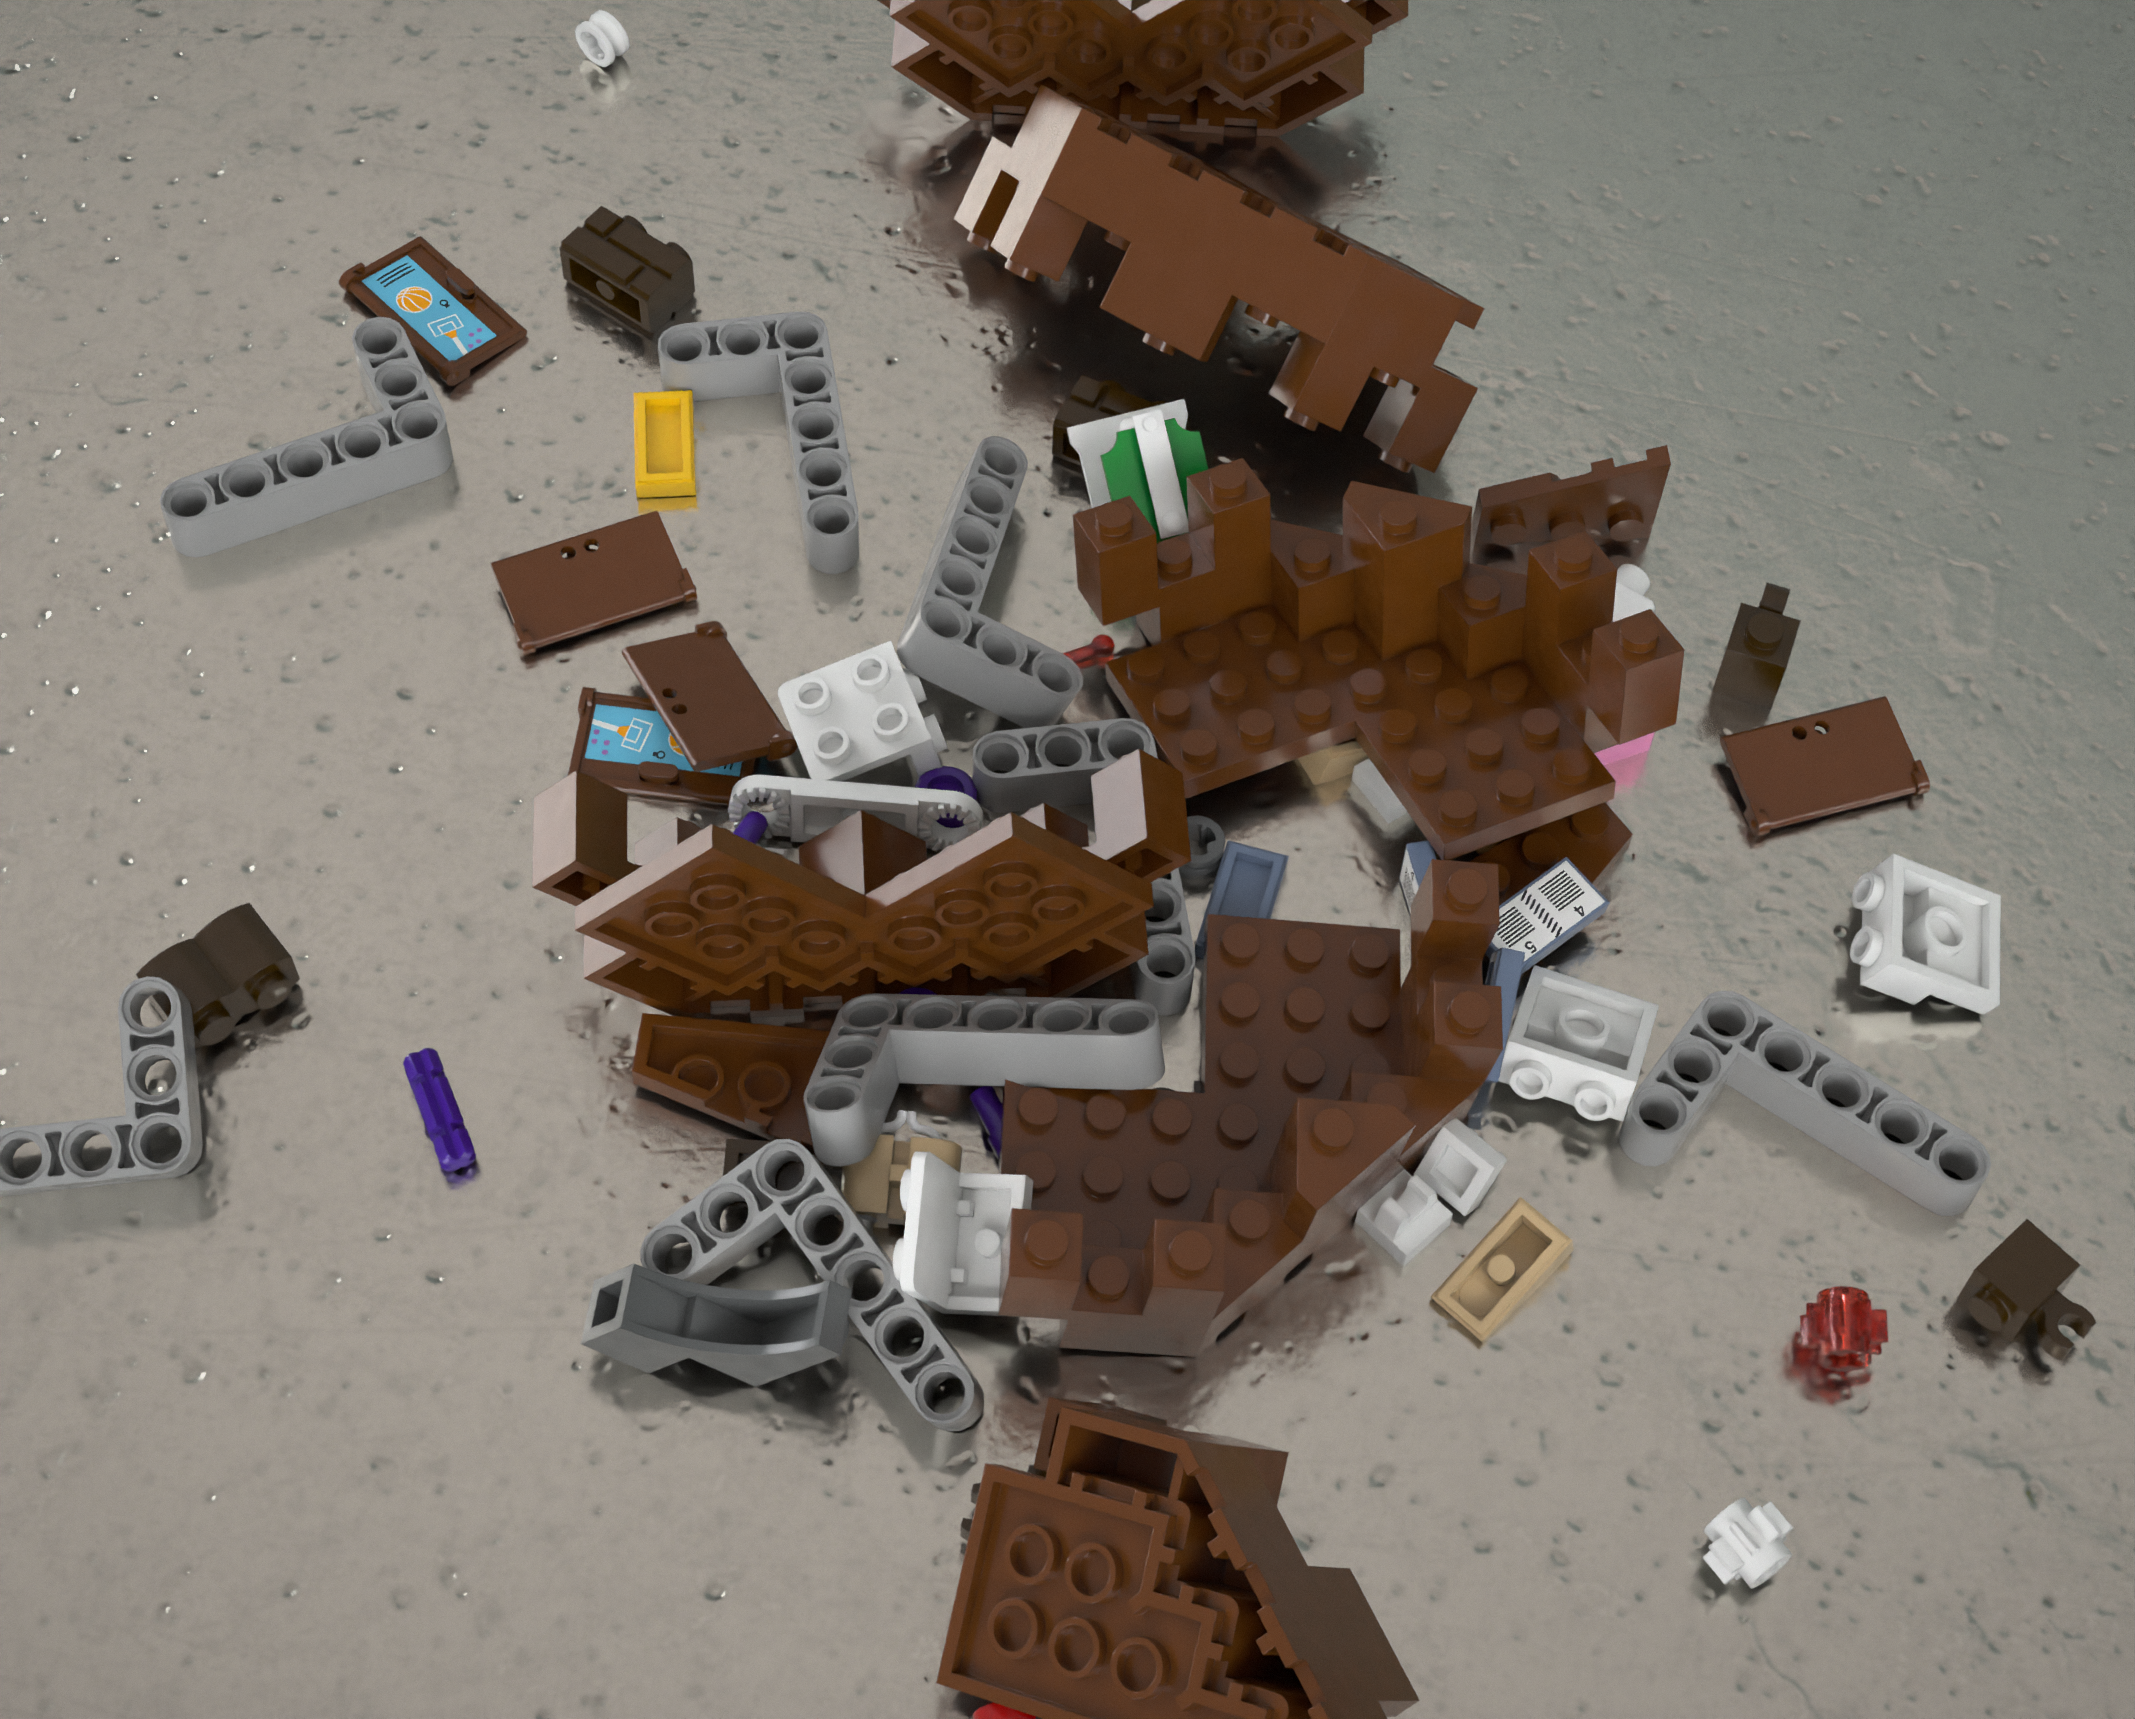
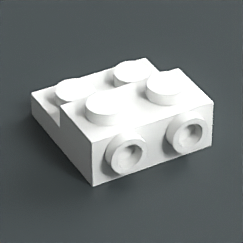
M1892 854L1859 878L1853 890L1852 903L1855 908L1862 910V928L1853 939L1850 958L1852 962L1861 965L1860 985L1913 1005L1932 995L1982 1015L2000 1005L2001 895L1896 854Z
M1534 965L1506 1045L1498 1081L1509 1084L1517 1095L1525 1099L1536 1100L1545 1096L1573 1105L1581 1116L1589 1120L1600 1121L1609 1117L1623 1122L1637 1084L1659 1005Z

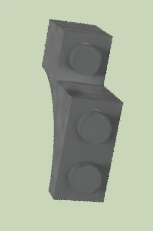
M633 1263L594 1280L581 1345L646 1373H651L684 1359L691 1358L757 1387L841 1355L842 1347L849 1332L847 1317L852 1290L831 1280L811 1286L783 1290L723 1288L681 1280Z

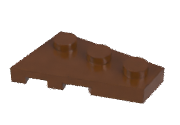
M1667 445L1646 450L1647 460L1615 467L1613 458L1590 463L1591 472L1561 480L1557 475L1549 472L1479 489L1471 523L1474 544L1508 546L1523 542H1551L1584 530L1593 540L1614 539L1617 541H1630L1636 538H1649L1671 466Z
M1604 802L1515 835L1469 862L1498 864L1500 906L1565 857L1596 888L1628 849L1633 833Z
M642 1013L632 1066L633 1082L643 1088L769 1140L790 1139L799 1142L813 1155L815 1153L804 1104V1092L830 1031Z

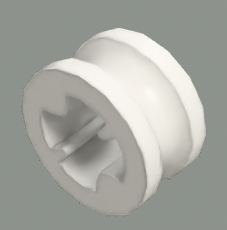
M596 11L591 15L589 21H584L576 27L575 35L580 48L598 66H609L614 62L615 56L623 55L630 47L626 31L620 22L607 11Z

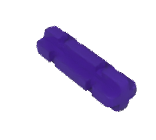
M424 1048L419 1052L408 1054L403 1061L405 1072L415 1094V1099L430 1139L435 1147L441 1168L451 1172L471 1165L476 1158L474 1146L463 1123V1117L448 1078L445 1076L438 1052L432 1048Z

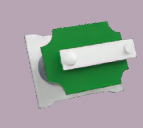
M1184 399L1067 428L1070 444L1080 457L1091 507L1094 508L1131 496L1156 532L1157 543L1189 532L1187 476L1208 470L1200 432L1185 429L1188 412Z

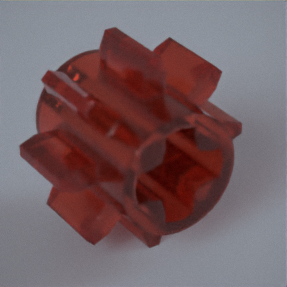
M1838 1286L1820 1291L1816 1297L1817 1303H1807L1806 1314L1800 1316L1801 1347L1817 1348L1819 1363L1831 1370L1855 1371L1869 1366L1872 1362L1871 1354L1880 1355L1882 1353L1881 1344L1888 1342L1887 1310H1871V1299H1869L1868 1293L1859 1288Z

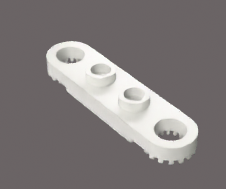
M751 775L739 780L732 789L728 807L730 822L734 821V827L737 828L748 812L755 811L747 805L749 799L751 802H755L756 797H759V801L763 802V798H766V803L770 805L773 802L772 807L776 810L772 812H759L768 821L767 830L763 834L765 838H772V835L791 837L793 842L805 843L843 821L846 817L863 810L926 841V848L936 852L938 849L943 850L947 846L956 844L982 829L983 811L978 802L969 795L957 791L770 775ZM947 813H950L951 818H954V815L957 814L958 820L964 818L963 823L965 825L959 828H947L937 823L936 820L939 819L940 814L942 818H946Z

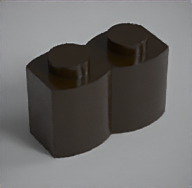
M250 903L237 906L221 914L203 927L194 938L179 942L165 949L148 961L136 973L138 979L147 976L159 977L180 989L189 999L193 1015L195 1048L202 1045H213L222 1041L232 1032L235 1023L244 1014L259 1009H269L278 1005L289 995L292 987L300 979L291 955ZM166 994L150 996L148 998L164 1021H166L171 1012L169 997Z

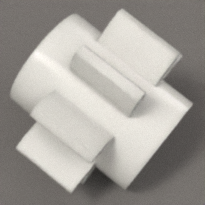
M1741 1498L1720 1512L1705 1527L1704 1533L1713 1543L1708 1547L1710 1551L1702 1558L1725 1585L1734 1578L1737 1581L1742 1577L1751 1589L1755 1588L1780 1570L1792 1557L1793 1554L1783 1542L1787 1540L1786 1535L1793 1527L1771 1501L1763 1507L1758 1505L1753 1508L1746 1498Z

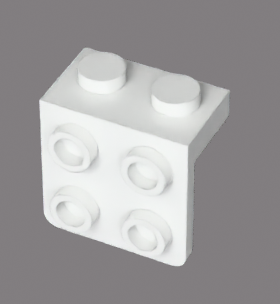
M891 641L787 681L778 689V697L811 779L844 781L907 755L911 758L918 778L927 771L942 767L937 753L948 748L934 714L923 718L918 703L926 701L927 698L920 679L908 669H902Z
M914 1152L911 1169L904 1171L900 1184L901 1205L903 1210L906 1211L904 1238L898 1239L893 1253V1271L895 1278L900 1281L902 1291L943 1314L1004 1316L998 1315L1001 1248L1011 1209L1031 1210L1033 1180L1027 1175L960 1173L931 1152Z

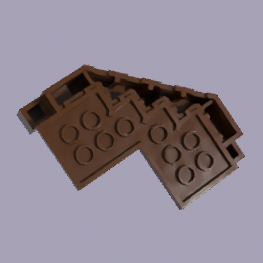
M877 0L890 9V17L895 20L891 67L970 120L992 121L993 112L1025 114L1026 118L1042 84L1067 97L1071 96L1137 129H1147V121L1180 122L1179 131L1224 134L1225 125L1257 127L1256 136L1279 137L1363 94L1365 47L1372 43L1373 34L1408 16V0Z
M1042 84L1014 144L1011 145L992 136L954 217V220L970 231L966 240L991 253L997 254L1000 252L1007 258L1004 268L1032 282L1036 281L1039 273L1059 282L1088 220L1106 229L1107 232L1103 239L1126 251L1099 308L1145 331L1142 338L1143 342L1171 356L1174 355L1176 349H1179L1199 361L1207 362L1238 299L1248 303L1244 313L1255 320L1275 329L1279 321H1282L1300 330L1269 392L1270 395L1287 406L1283 416L1312 431H1316L1320 422L1341 431L1370 376L1388 385V388L1363 436L1382 448L1378 455L1380 460L1406 473L1410 472L1413 464L1432 473L1436 472L1478 390L1471 383L1435 365L1434 362L1454 322H1459L1474 330L1485 308L1414 268L1268 198L1209 163L1071 96L1067 97Z
M1243 458L1187 476L1189 532L1157 543L1156 532L1131 496L1073 514L1078 590L1102 626L1136 615V623L1152 645L1151 647L1105 662L1106 680L1130 717L1142 722L1150 729L1155 741L1158 759L1183 772L1185 799L1355 738L1442 860H1451L1614 799L1616 781L1594 753L1676 724L1685 649L1651 609L1613 622L1617 568L1585 530L1530 549L1528 552L1527 575L1470 563L1472 506L1351 481L1343 497V535L1271 520L1270 493Z
M1137 749L1091 775L1096 843L1090 846L1088 825L1046 803L1028 809L1021 816L1010 812L1005 816L999 817L986 827L956 844L947 846L928 860L926 841L863 810L846 817L843 821L800 845L799 864L786 859L779 853L771 852L743 839L728 829L720 828L714 824L702 829L693 822L676 817L635 843V864L627 861L628 794L599 781L594 776L576 770L534 797L532 888L576 906L575 931L584 934L583 979L673 1016L711 1019V1008L750 1006L751 1018L804 1015L803 1004L842 1002L843 1006L852 998L861 995L898 994L909 988H925L937 995L1002 996L1026 994V997L1067 998L1149 955L1145 911L1154 907L1151 882L1192 861L1183 772L1145 751Z
M1431 860L1411 904V967L1402 987L1400 929L1208 914L1204 924L1201 1093L1156 1089L1114 1090L1028 1087L1005 1080L1002 1097L999 1174L1027 1175L1033 1180L1031 1210L1011 1209L1001 1248L998 1315L1060 1319L1059 1348L1197 1357L1216 1340L1217 1336L1241 1314H1246L1285 1279L1286 1275L1311 1253L1314 1254L1344 1228L1361 1206L1404 1169L1406 1171L1410 1170L1417 1163L1418 1159L1429 1150L1442 1126L1454 1118H1457L1460 1122L1464 1121L1503 1050L1501 986L1483 985L1482 959L1500 925L1498 864Z
M1049 1397L1033 1466L1035 1469L1046 1471V1477L1004 1465L985 1463L937 1676V1684L1042 1719H1387V1717H1396L1420 1701L1351 1569L1308 1566L1277 1508L1289 1452L1229 1436L1183 1431L1168 1427V1420L1113 1405Z

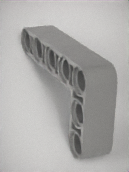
M797 311L685 323L671 326L665 330L658 340L661 382L664 391L692 390L693 402L781 393L807 559L816 570L826 574H838L852 568L859 559L860 552L859 515L828 331L824 321L810 312Z
M386 317L369 318L356 327L352 336L361 382L376 412L375 414L180 478L170 483L163 490L160 497L161 509L172 544L178 552L190 557L207 556L436 478L450 468L453 461V453L444 410L404 328L399 322Z
M990 436L983 439L955 484L897 643V654L905 668L915 675L1024 728L1056 725L1083 686V676L1080 668L1066 655L978 612L1028 465L1025 453L1018 445L1000 436Z
M1127 718L988 733L980 738L973 748L972 780L977 789V802L983 808L992 812L1028 810L1042 803H1046L1051 807L1093 803L1091 775L1118 761L1117 758L1132 753L1137 749H1141L1158 759L1153 735L1150 729L1142 722ZM1056 764H1068L1070 766L1058 767ZM1005 770L1008 773L999 774L992 771ZM1179 868L1151 882L1154 907L1145 911V917L1158 916L1165 921L1150 922L1146 920L1149 955L1129 965L1136 1000L1152 1004L1157 1009L1158 1015L1161 1016L1178 1013L1186 1007L1191 998L1195 968V951ZM1168 971L1175 974L1176 977L1160 978L1153 973Z
M147 976L134 980L124 989L119 998L118 1016L126 1115L0 1129V1197L175 1178L187 1174L196 1166L202 1154L203 1141L193 1015L189 999L180 989L159 977ZM166 994L171 1002V1012L167 1020L153 1028L145 1027L140 1018V1011L144 1001L152 995ZM170 1060L177 1072L174 1085L164 1094L151 1095L145 1084L146 1073L156 1062ZM175 1127L182 1139L181 1150L173 1160L163 1164L157 1163L151 1154V1141L154 1135L161 1129ZM104 1134L111 1142V1158L101 1169L89 1171L83 1164L81 1157L82 1149L90 1138ZM35 1142L41 1150V1165L32 1176L21 1179L14 1172L12 1165L13 1156L23 1144Z
M1721 990L1711 993L1700 1003L1634 1093L1619 1132V1143L1624 1153L1632 1161L1644 1166L1664 1164L1676 1154L1722 1088L1727 1084L1922 1207L1941 1216H1954L1963 1213L1971 1205L1991 1168L1990 1155L1985 1146L1976 1138L1755 1002L1733 991ZM1712 1028H1721L1732 1036H1723L1716 1033ZM1768 1062L1780 1064L1789 1072L1774 1069ZM1677 1073L1689 1074L1695 1077L1699 1083L1683 1080ZM1825 1097L1839 1100L1846 1108L1831 1104ZM1648 1119L1657 1121L1661 1123L1666 1128V1130L1653 1129L1647 1126L1642 1120ZM1883 1133L1897 1136L1904 1144L1889 1140ZM1942 1169L1955 1172L1962 1180H1955L1949 1177Z
M865 994L852 998L839 1010L804 1092V1104L814 1153L819 1161L831 1166H848L860 1162L869 1156L875 1147L899 1083L1005 1086V1080L1028 1087L1135 1090L1149 1087L1158 1082L1165 1073L1158 1011L1152 1004L1134 999Z
M777 1139L766 1144L654 1227L644 1238L640 1249V1260L644 1268L681 1280L708 1285L786 1227L824 1282L831 1280L852 1290L848 1311L849 1317L918 1413L937 1428L948 1432L962 1431L972 1426L980 1417L984 1407V1392L979 1381L922 1302L902 1291L900 1281L895 1278L891 1259L823 1165L799 1142L790 1139ZM789 1161H802L804 1164L802 1181L791 1190H777L775 1177L781 1166ZM734 1202H746L748 1205L746 1223L734 1232H722L720 1218L725 1208ZM827 1215H841L844 1219V1229L837 1241L830 1245H816L814 1241L816 1224ZM679 1243H690L692 1247L690 1264L684 1271L668 1275L665 1269V1258L669 1250ZM867 1269H880L884 1275V1284L880 1293L868 1301L855 1300L853 1295L855 1278ZM911 1323L921 1325L924 1330V1341L921 1348L909 1357L895 1356L892 1349V1340L898 1329ZM947 1379L961 1380L965 1387V1397L961 1406L949 1414L936 1413L932 1405V1396L935 1388Z

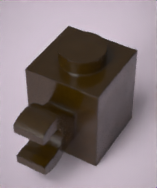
M1767 582L1758 607L1745 603L1740 604L1712 692L1768 709L1772 708L1801 620L1783 615L1790 589Z
M2028 1219L1974 1269L1958 1296L1968 1306L1971 1315L1978 1323L1989 1330L1997 1331L2009 1343L2035 1320L2038 1325L2037 1335L2041 1347L2050 1356L2058 1360H2062L2074 1345L2069 1338L2060 1332L2058 1325H2066L2072 1328L2076 1334L2084 1339L2096 1324L2093 1315L2086 1308L2073 1303L2061 1294L2080 1267V1264Z

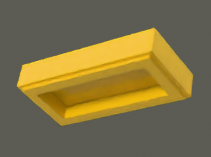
M692 390L633 393L635 487L637 498L696 495Z

